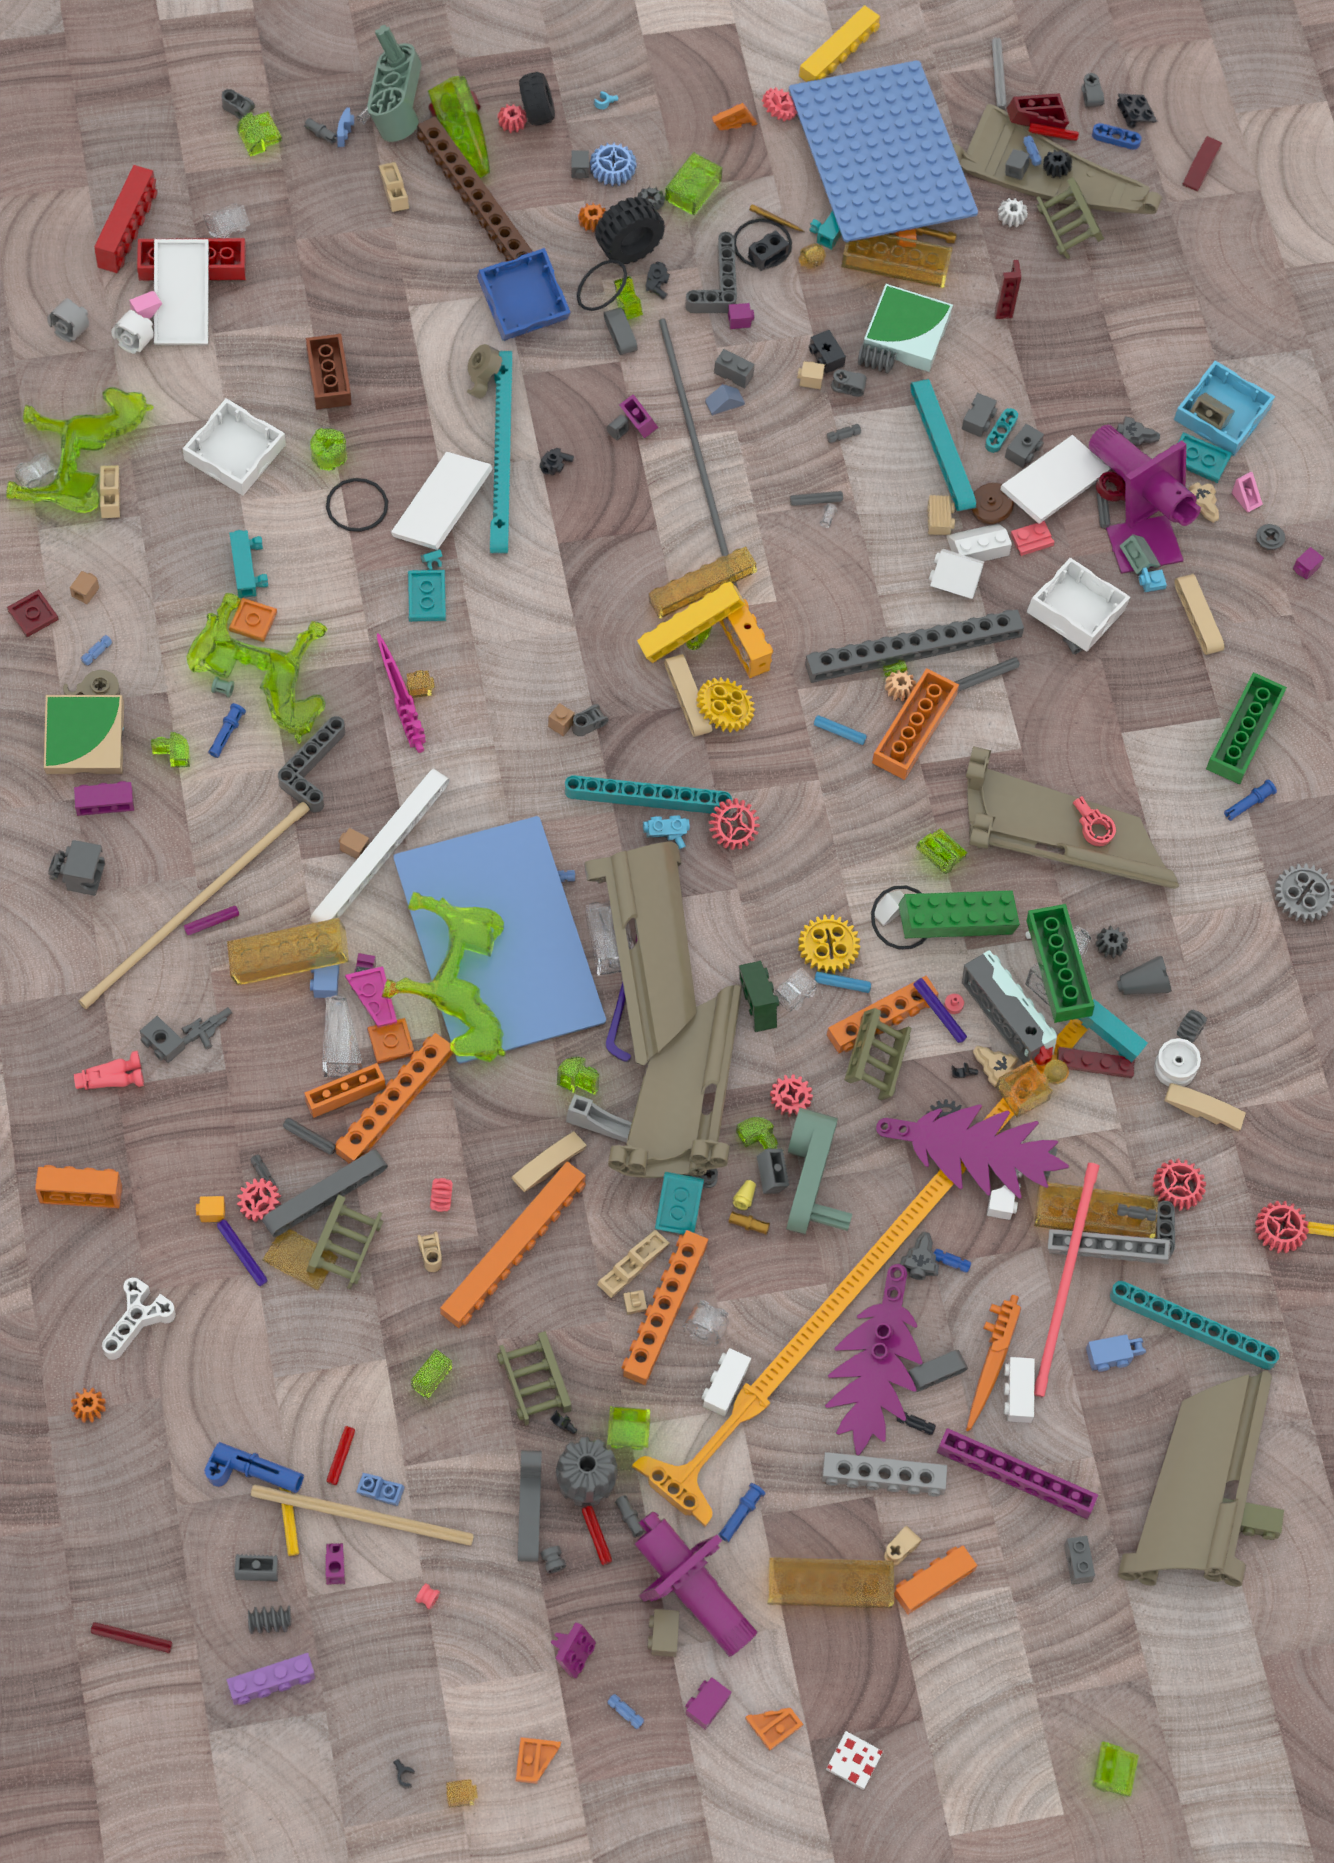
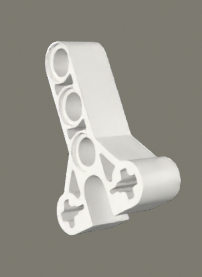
M129 1278L125 1281L123 1288L127 1297V1311L102 1343L104 1354L110 1360L118 1359L143 1327L159 1322L170 1323L176 1316L173 1303L161 1294L151 1305H142L150 1294V1289L148 1285L137 1278ZM136 1313L142 1314V1317L139 1319L132 1318ZM123 1329L130 1330L127 1335L120 1334ZM110 1345L117 1346L114 1351L107 1350Z

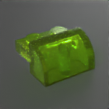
M269 111L255 116L251 112L245 115L237 124V132L250 157L265 152L267 146L282 141V137Z
M941 828L933 834L929 833L916 846V849L943 874L949 873L953 866L964 859L968 853Z
M570 1057L564 1060L557 1069V1085L573 1093L577 1087H580L595 1095L599 1089L600 1073L592 1067H585V1058Z
M1104 1741L1101 1742L1092 1784L1093 1787L1103 1792L1110 1791L1130 1797L1139 1755L1125 1751L1123 1747Z

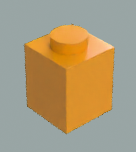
M224 1196L200 1197V1204H196V1216H200L201 1222H220L225 1219Z

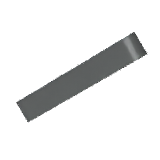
M376 1149L372 1150L272 1210L262 1218V1222L272 1236L277 1237L335 1202L338 1195L345 1196L387 1169L388 1165Z

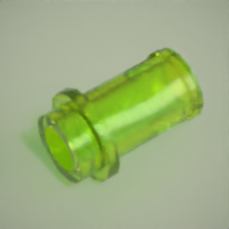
M898 660L896 663L883 666V672L891 670L884 673L887 678L892 672L897 674L898 670L904 673L907 670V666L904 660Z

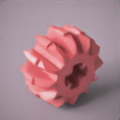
M507 104L505 108L501 107L498 113L499 127H503L504 131L509 130L510 134L514 130L518 133L519 129H523L527 122L526 112L522 110L521 105L516 107L515 104L512 106Z
M435 1178L433 1180L430 1208L432 1210L443 1212L450 1209L453 1185L451 1180L446 1178Z

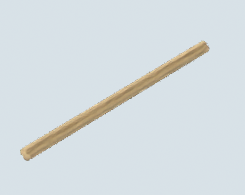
M253 1485L251 1490V1496L469 1546L473 1542L474 1535L468 1532L259 1485Z

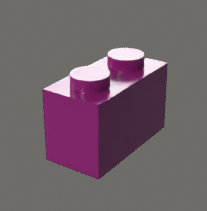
M634 394L619 404L643 438H646L658 429L654 420Z
M713 1677L708 1682L704 1680L698 1688L700 1693L697 1697L694 1698L692 1696L685 1705L687 1708L685 1715L705 1730L729 1700L732 1693Z

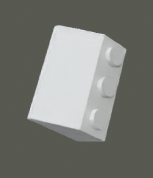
M1000 524L947 535L952 552L981 561L1009 556L1012 546L1007 530Z

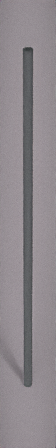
M662 318L659 320L661 332L729 582L731 581L738 589L666 319Z

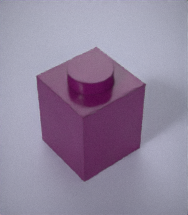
M750 303L729 304L728 321L730 329L751 328V322L754 320V310L750 309Z
M1309 547L1296 559L1293 569L1299 576L1307 580L1321 567L1324 557L1312 547Z

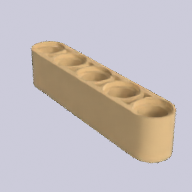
M1190 574L1175 578L1176 591L1203 653L1209 655L1223 651L1224 641L1195 575Z
M680 654L666 658L664 662L667 673L693 737L711 733L712 725H709L710 720H704L705 714H700L701 708L696 706L698 704V701H696L698 689L684 655Z

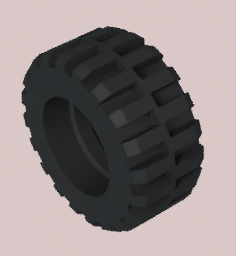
M630 197L624 201H619L618 204L609 207L610 209L605 211L603 217L598 220V225H596L595 229L597 243L609 260H619L623 264L637 262L638 259L645 258L648 253L651 254L654 248L660 244V240L663 239L665 232L664 220L654 205L648 199L634 197V199Z

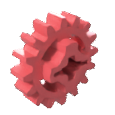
M775 87L774 89L770 88L764 94L762 102H764L763 107L767 108L766 112H771L772 117L777 116L778 120L782 118L783 121L787 119L790 121L794 118L797 111L789 92H783V89L779 91Z
M792 1074L791 1078L788 1079L787 1075H784L783 1081L778 1078L777 1084L772 1085L773 1090L770 1092V1096L773 1098H771V1104H776L775 1110L781 1109V1115L788 1112V1117H791L792 1113H795L797 1116L800 1107L804 1109L810 1107V1101L813 1098V1095L810 1094L812 1087L807 1088L808 1081L801 1082V1076L795 1079V1075Z
M254 1178L253 1184L247 1181V1188H240L243 1194L237 1195L241 1200L237 1205L243 1207L240 1212L246 1214L245 1217L247 1219L252 1217L254 1222H257L258 1218L262 1220L266 1214L276 1209V1206L281 1205L277 1200L281 1197L279 1193H276L278 1188L273 1186L271 1181L266 1183L264 1178H261L260 1182ZM266 1189L269 1190L271 1197L267 1196ZM247 1203L252 1204V1211L249 1210Z

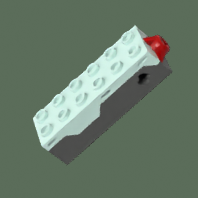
M989 950L964 964L962 984L1026 1068L1030 1069L1037 1064L1038 1066L1048 1064L1054 1054L1057 1034L1052 1027L1046 1024L1044 1016L1036 1011L1032 1000L1026 998L1021 986L1015 984L1010 972L1002 967L999 958Z

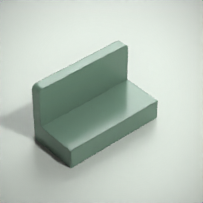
M1132 535L1120 545L1137 575H1141L1143 568L1148 569L1151 566L1158 568L1160 566L1144 537Z

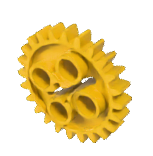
M722 677L718 681L713 678L711 681L707 680L701 686L697 693L696 701H698V704L696 706L701 708L700 714H705L703 719L710 720L709 725L715 724V729L720 726L723 732L726 728H728L729 732H732L733 729L738 732L740 728L743 730L745 726H748L754 717V702L750 701L752 696H746L748 690L742 691V685L737 687L736 681L730 683L729 678L726 681H723Z
M824 915L823 920H820L817 916L815 922L809 920V926L804 925V931L800 932L801 938L798 940V943L801 944L798 947V951H802L801 958L806 957L805 964L811 962L810 969L816 966L818 967L817 972L824 969V973H828V970H831L832 974H835L836 969L842 973L843 966L849 969V963H855V958H858L859 955L857 951H860V945H858L860 938H856L858 931L852 932L854 929L853 925L847 926L848 920L842 923L841 917L834 920V915H831L830 919H827V916ZM825 930H828V931H829V943H830V946H832L831 955H832L833 959H830V955H829V944L826 943V942H827V934H826V931H825ZM833 933H839L841 936L836 937ZM815 935H820V936H822L823 938L817 939V938H815L814 936H815ZM842 950L844 954H838L836 951ZM822 952L825 956H819L817 953Z

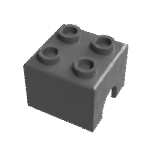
M73 840L71 846H67L65 852L67 860L66 863H62L60 874L63 875L62 882L66 884L68 891L93 896L97 894L105 866V859L100 857V853L103 852L101 845Z

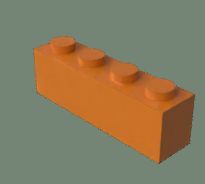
M375 1063L305 1092V1102L312 1117L315 1118L386 1089L385 1078L378 1064Z
M963 1545L959 1548L956 1546L951 1548L946 1553V1557L940 1559V1557L936 1558L929 1564V1568L926 1570L923 1568L919 1569L913 1574L914 1578L909 1581L905 1579L896 1585L897 1589L894 1592V1596L907 1615L976 1570L978 1565Z

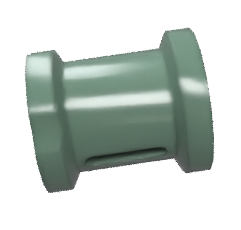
M216 676L212 683L211 692L226 694L230 698L235 683L234 681L221 680Z

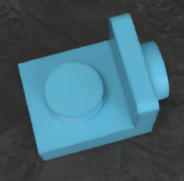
M1147 568L1142 569L1141 575H1139V583L1143 586L1144 592L1166 589L1167 584L1162 570L1148 572Z

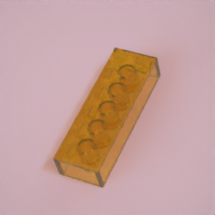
M884 234L846 242L841 267L944 288L953 248Z
M340 918L227 941L230 976L236 985L349 962L346 930Z
M1047 1182L1048 1188L1039 1185L1037 1189L1034 1226L1073 1231L1083 1187ZM1093 1188L1083 1232L1154 1238L1156 1235L1157 1215L1155 1221H1148L1147 1218L1143 1220L1131 1218L1128 1215L1120 1216L1117 1214V1208L1119 1204H1126L1127 1207L1131 1205L1143 1207L1146 1210L1154 1209L1158 1211L1159 1197Z
M769 1557L767 1605L892 1608L894 1604V1561Z

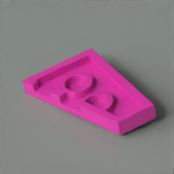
M383 966L345 975L348 983L377 1027L397 1023Z

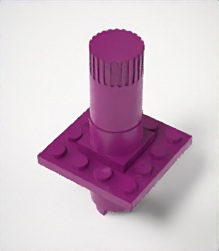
M1109 424L1101 426V428L1095 431L1088 444L1089 450L1126 482L1125 523L1129 528H1132L1158 511L1173 523L1178 522L1182 526L1191 524L1198 517L1201 507L1196 504V496L1186 488V443L1181 440L1152 459Z
M652 1511L639 1522V1525L646 1533L634 1545L658 1572L660 1577L638 1596L643 1602L648 1600L652 1602L674 1592L729 1657L733 1656L748 1644L758 1632L704 1567L708 1563L704 1557L713 1555L720 1548L718 1544L722 1542L721 1538L716 1534L700 1541L690 1550L665 1518L660 1520L659 1515Z

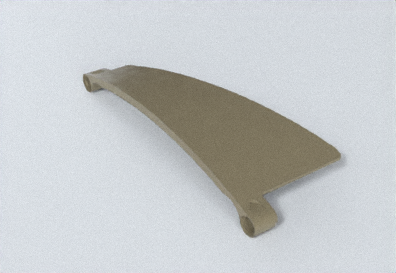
M988 104L967 152L960 145L952 143L962 171L1014 191L1035 197L1040 196L1042 199L1050 200L1068 190L1067 188L1070 185L1067 180L1074 177L1090 209L1122 213L1155 214L1162 200L1160 194L1149 192L1150 188L1139 181L1084 159L1040 134L1030 133L1028 126L1011 123L1008 113L995 105ZM1025 136H1032L1042 163L1034 166L1031 161L1032 159L1029 157V167L1022 180L1006 176L1005 164L1012 150L1016 149L1028 153L1023 141ZM1054 149L1057 152L1061 149L1063 153L1068 152L1072 159L1071 172H1068L1067 176L1062 175L1061 179L1058 176L1054 179L1052 175L1047 176L1046 171L1043 169L1044 156H1047L1048 152L1053 153ZM1070 196L1059 203L1072 205L1076 198L1075 196Z

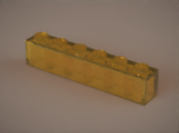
M746 546L741 549H735L727 556H721L710 564L702 565L698 570L688 572L677 580H671L666 585L653 589L649 593V602L659 619L702 599L706 594L719 589L724 583L730 581L735 583L756 573V562Z

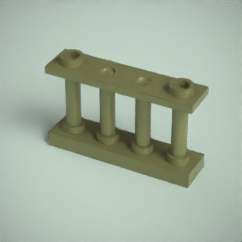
M1074 177L1067 180L1070 185L1067 188L1068 190L1045 203L1040 196L1036 197L1039 202L1037 208L1041 214L1044 213L1059 244L1056 246L1060 255L1064 254L1067 259L1070 258L1067 250L1089 237H1095L1098 242L1104 239ZM1070 196H1075L1076 201H1074V204L1050 216L1048 208ZM1077 209L1078 211L1082 210L1083 214L1080 215V218L1057 230L1054 222ZM1083 223H1088V231L1063 243L1060 236Z
M873 1008L865 1011L844 1081L851 1084L862 1079L880 1089L878 1099L884 1100L892 1097L895 1093L896 1081L906 1046L910 1041L912 1028L908 1026L895 1030L881 1022L879 1019L881 1011ZM876 1028L895 1038L893 1048L875 1038ZM871 1045L890 1055L888 1065L870 1055ZM866 1062L885 1072L883 1082L865 1073Z
M338 1195L306 1271L314 1274L316 1268L326 1269L350 1279L347 1288L351 1289L353 1283L357 1285L362 1273L358 1271L375 1230L379 1232L383 1224V1220L380 1219L382 1212H379L376 1219H373L347 1208V1205L343 1204L345 1197ZM338 1215H345L371 1226L372 1229L369 1236L367 1237L340 1226L336 1222ZM336 1232L365 1244L362 1253L358 1254L332 1243V1240L329 1239L330 1234H335ZM323 1250H330L358 1262L354 1272L325 1261L321 1257Z
M546 1331L538 1333V1340L535 1341V1344L506 1353L504 1346H499L497 1358L500 1365L504 1364L519 1407L516 1409L520 1421L523 1420L525 1426L529 1425L528 1416L554 1407H562L563 1413L571 1411L572 1404ZM536 1351L542 1352L544 1357L542 1362L512 1371L509 1360ZM541 1370L549 1371L551 1377L547 1381L522 1389L518 1388L516 1378ZM549 1388L556 1390L557 1396H555V1399L525 1408L522 1397Z

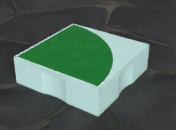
M886 284L864 338V349L870 345L871 351L877 347V353L881 349H884V355L891 351V357L897 353L895 360L930 372L937 354L939 341L943 337L950 320L953 305Z

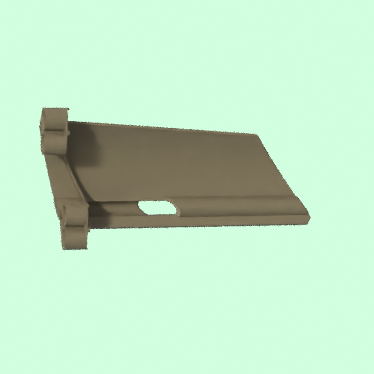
M973 746L966 774L969 845L988 849L989 845L1164 887L1173 889L1179 887L1174 872L1166 868L1156 852L1140 817L1085 800L1091 809H1098L1101 814L1110 817L1116 827L1115 835L1109 844L1094 846L1086 841L1082 833L1083 826L1079 822L1082 815L1073 805V802L1078 797L987 769L991 750ZM1092 825L1095 839L1097 836L1102 837L1106 835L1108 830L1103 825ZM1040 843L1065 849V853L1062 855L1037 849L1035 845Z
M737 984L722 989L717 994V997L697 1006V1013L669 1043L648 1060L626 1146L611 1145L608 1166L611 1169L626 1176L664 1178L665 1172L702 1176L709 1169L724 1167L728 1164L730 1145L718 1142L742 993L741 986ZM715 1084L717 1088L713 1110L710 1114L704 1115L702 1113V1104L705 1089L708 1085Z

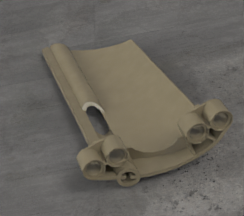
M671 841L622 851L611 857L593 859L584 863L587 881L598 882V884L607 882L636 1063L642 1066L669 1043L697 1013L678 872L681 858L679 846ZM634 918L638 941L629 950L625 927L628 921Z
M1268 1370L1262 1371L1253 1377H1250L1248 1374L1234 1378L1182 1401L1136 1553L1122 1555L1118 1576L1121 1579L1127 1581L1137 1579L1144 1585L1154 1586L1157 1583L1159 1570L1191 1569L1203 1570L1204 1578L1209 1581L1219 1582L1223 1580L1226 1584L1233 1587L1242 1586L1246 1564L1235 1558L1234 1555L1272 1379ZM1238 1480L1239 1485L1235 1501L1229 1503L1222 1502L1226 1483Z

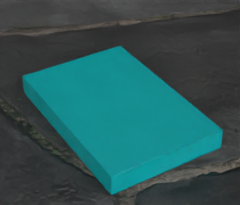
M1183 432L1178 442L1182 440L1187 444L1186 470L1218 483L1232 453Z
M408 570L409 622L446 621L445 570Z
M665 1172L655 1229L678 1234H685L686 1230L695 1233L704 1179Z

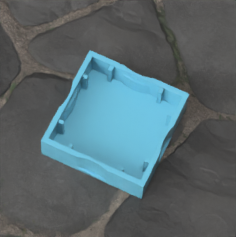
M1214 361L1202 376L1196 388L1190 391L1177 408L1174 420L1235 456L1271 409L1275 396L1254 383L1244 380L1237 373L1219 362ZM1207 393L1235 411L1226 427L1219 430L1198 417L1197 413L1193 414L1190 412L1198 396Z

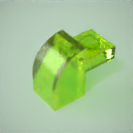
M631 276L627 277L622 292L616 298L617 306L623 309L627 320L643 315L641 301L635 294ZM623 278L614 281L616 293L623 282Z
M170 732V739L164 737L151 739L152 754H170L171 767H190V750L184 736L176 732Z
M751 1117L737 1124L736 1133L745 1147L760 1141L764 1149H777L778 1142L772 1134L774 1125L769 1120L762 1117Z

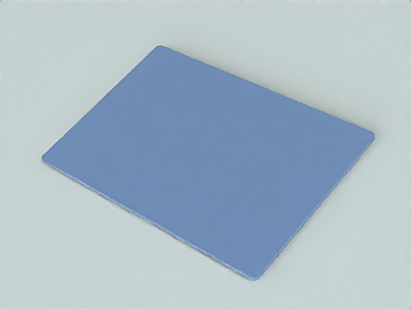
M916 60L789 86L790 95L845 242L978 215V209L920 61Z
M538 816L394 855L396 869L458 1063L462 1064L598 1026L606 1022V1017L567 898Z

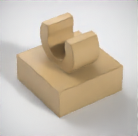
M643 1290L623 1293L627 1315L647 1310Z

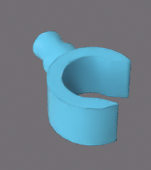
M601 91L600 98L606 101L600 102L594 99V105L598 109H606L609 103L618 101V96H609L606 92Z

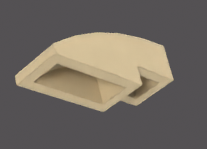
M396 162L379 165L382 182L392 212L409 209L408 196Z
M119 465L100 466V508L102 518L120 517Z

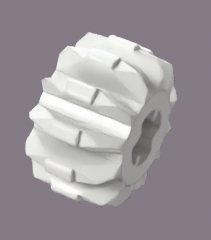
M1008 198L998 208L999 220L1002 221L1003 225L1009 224V228L1012 225L1016 228L1019 224L1023 225L1027 218L1026 205H1023L1022 201L1018 202L1016 198L1014 200Z

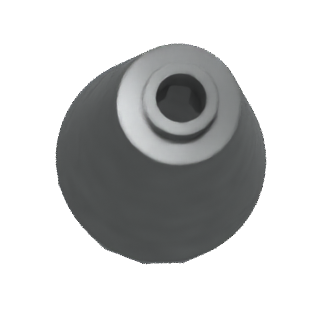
M1157 956L1120 975V980L1117 981L1119 992L1123 991L1124 995L1158 994L1172 991L1162 956Z

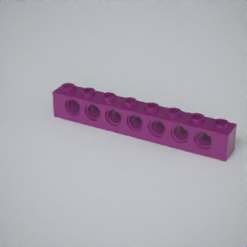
M949 1428L946 1429L937 1453L1087 1520L1098 1497V1494Z

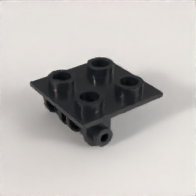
M1118 94L1117 106L1128 127L1135 128L1138 121L1157 122L1154 112L1151 110L1144 95Z

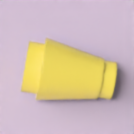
M746 1180L733 1197V1205L736 1208L747 1210L751 1207L756 1187L753 1181Z

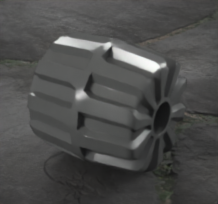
M581 1437L580 1442L576 1444L572 1441L567 1444L564 1452L559 1456L556 1466V1479L561 1494L565 1499H572L574 1505L582 1507L583 1504H591L593 1507L599 1505L600 1500L604 1497L608 1498L613 1491L618 1476L617 1463L613 1451L608 1450L605 1442L600 1439L593 1442L590 1441L589 1437Z

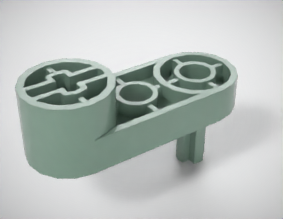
M382 25L380 29L375 31V34L384 52L377 61L367 111L381 137L385 141L395 142L411 135L419 124V119L413 109V103L422 65L415 48L407 43L398 44L390 27Z
M801 1107L799 1109L788 1153L806 1159L786 1230L806 1235L810 1221L845 1231L849 1229L853 1214L815 1204L838 1121L837 1117Z

